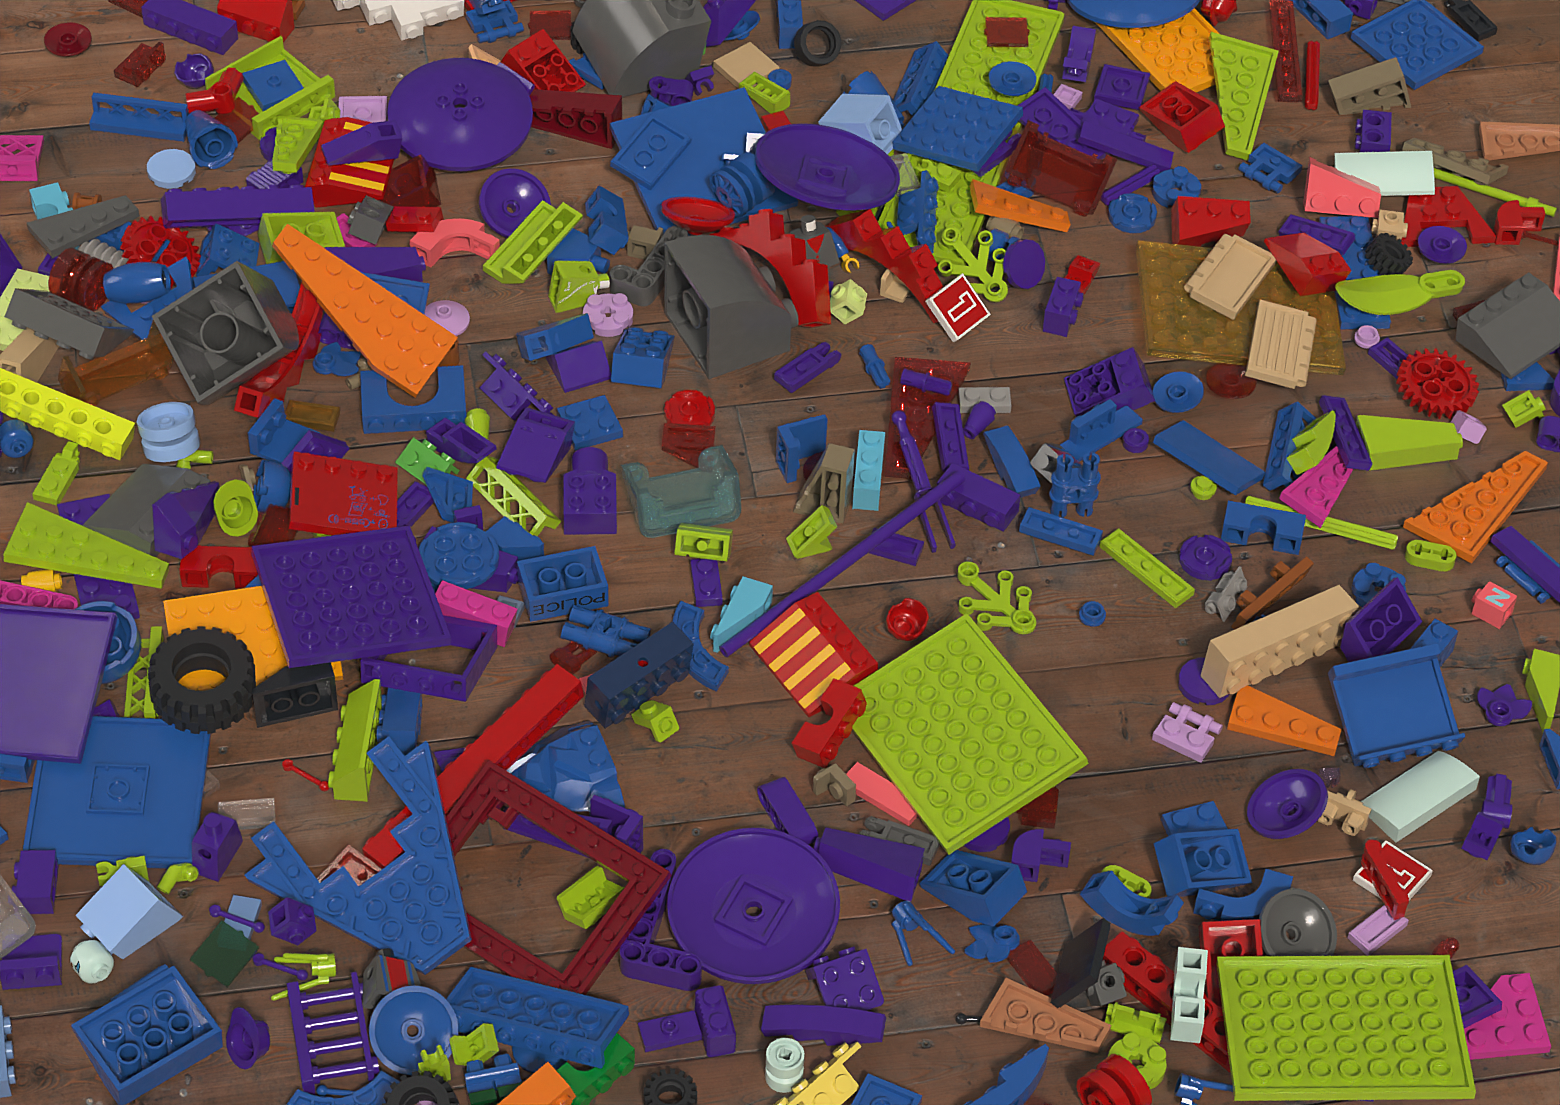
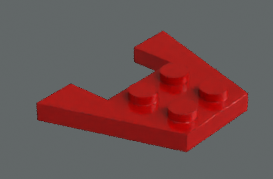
M1458 186L1435 187V195L1408 196L1404 223H1408L1406 238L1402 237L1401 239L1402 245L1418 247V238L1422 229L1433 226L1449 228L1467 227L1472 244L1495 243L1497 236Z

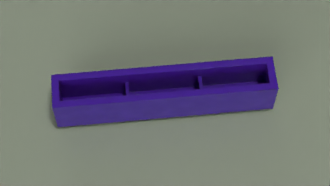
M271 185L265 187V189H255L254 186L242 187L241 190L220 187L211 191H207L206 188H195L192 191H182V189L175 188L165 192L161 198L163 226L165 228L213 227L215 223L221 226L260 225L262 213L315 212L312 187H304L303 185H292L289 188Z

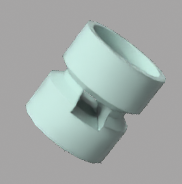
M780 1038L771 1042L766 1051L765 1079L771 1089L782 1093L792 1092L791 1089L803 1080L805 1053L799 1042L790 1038Z

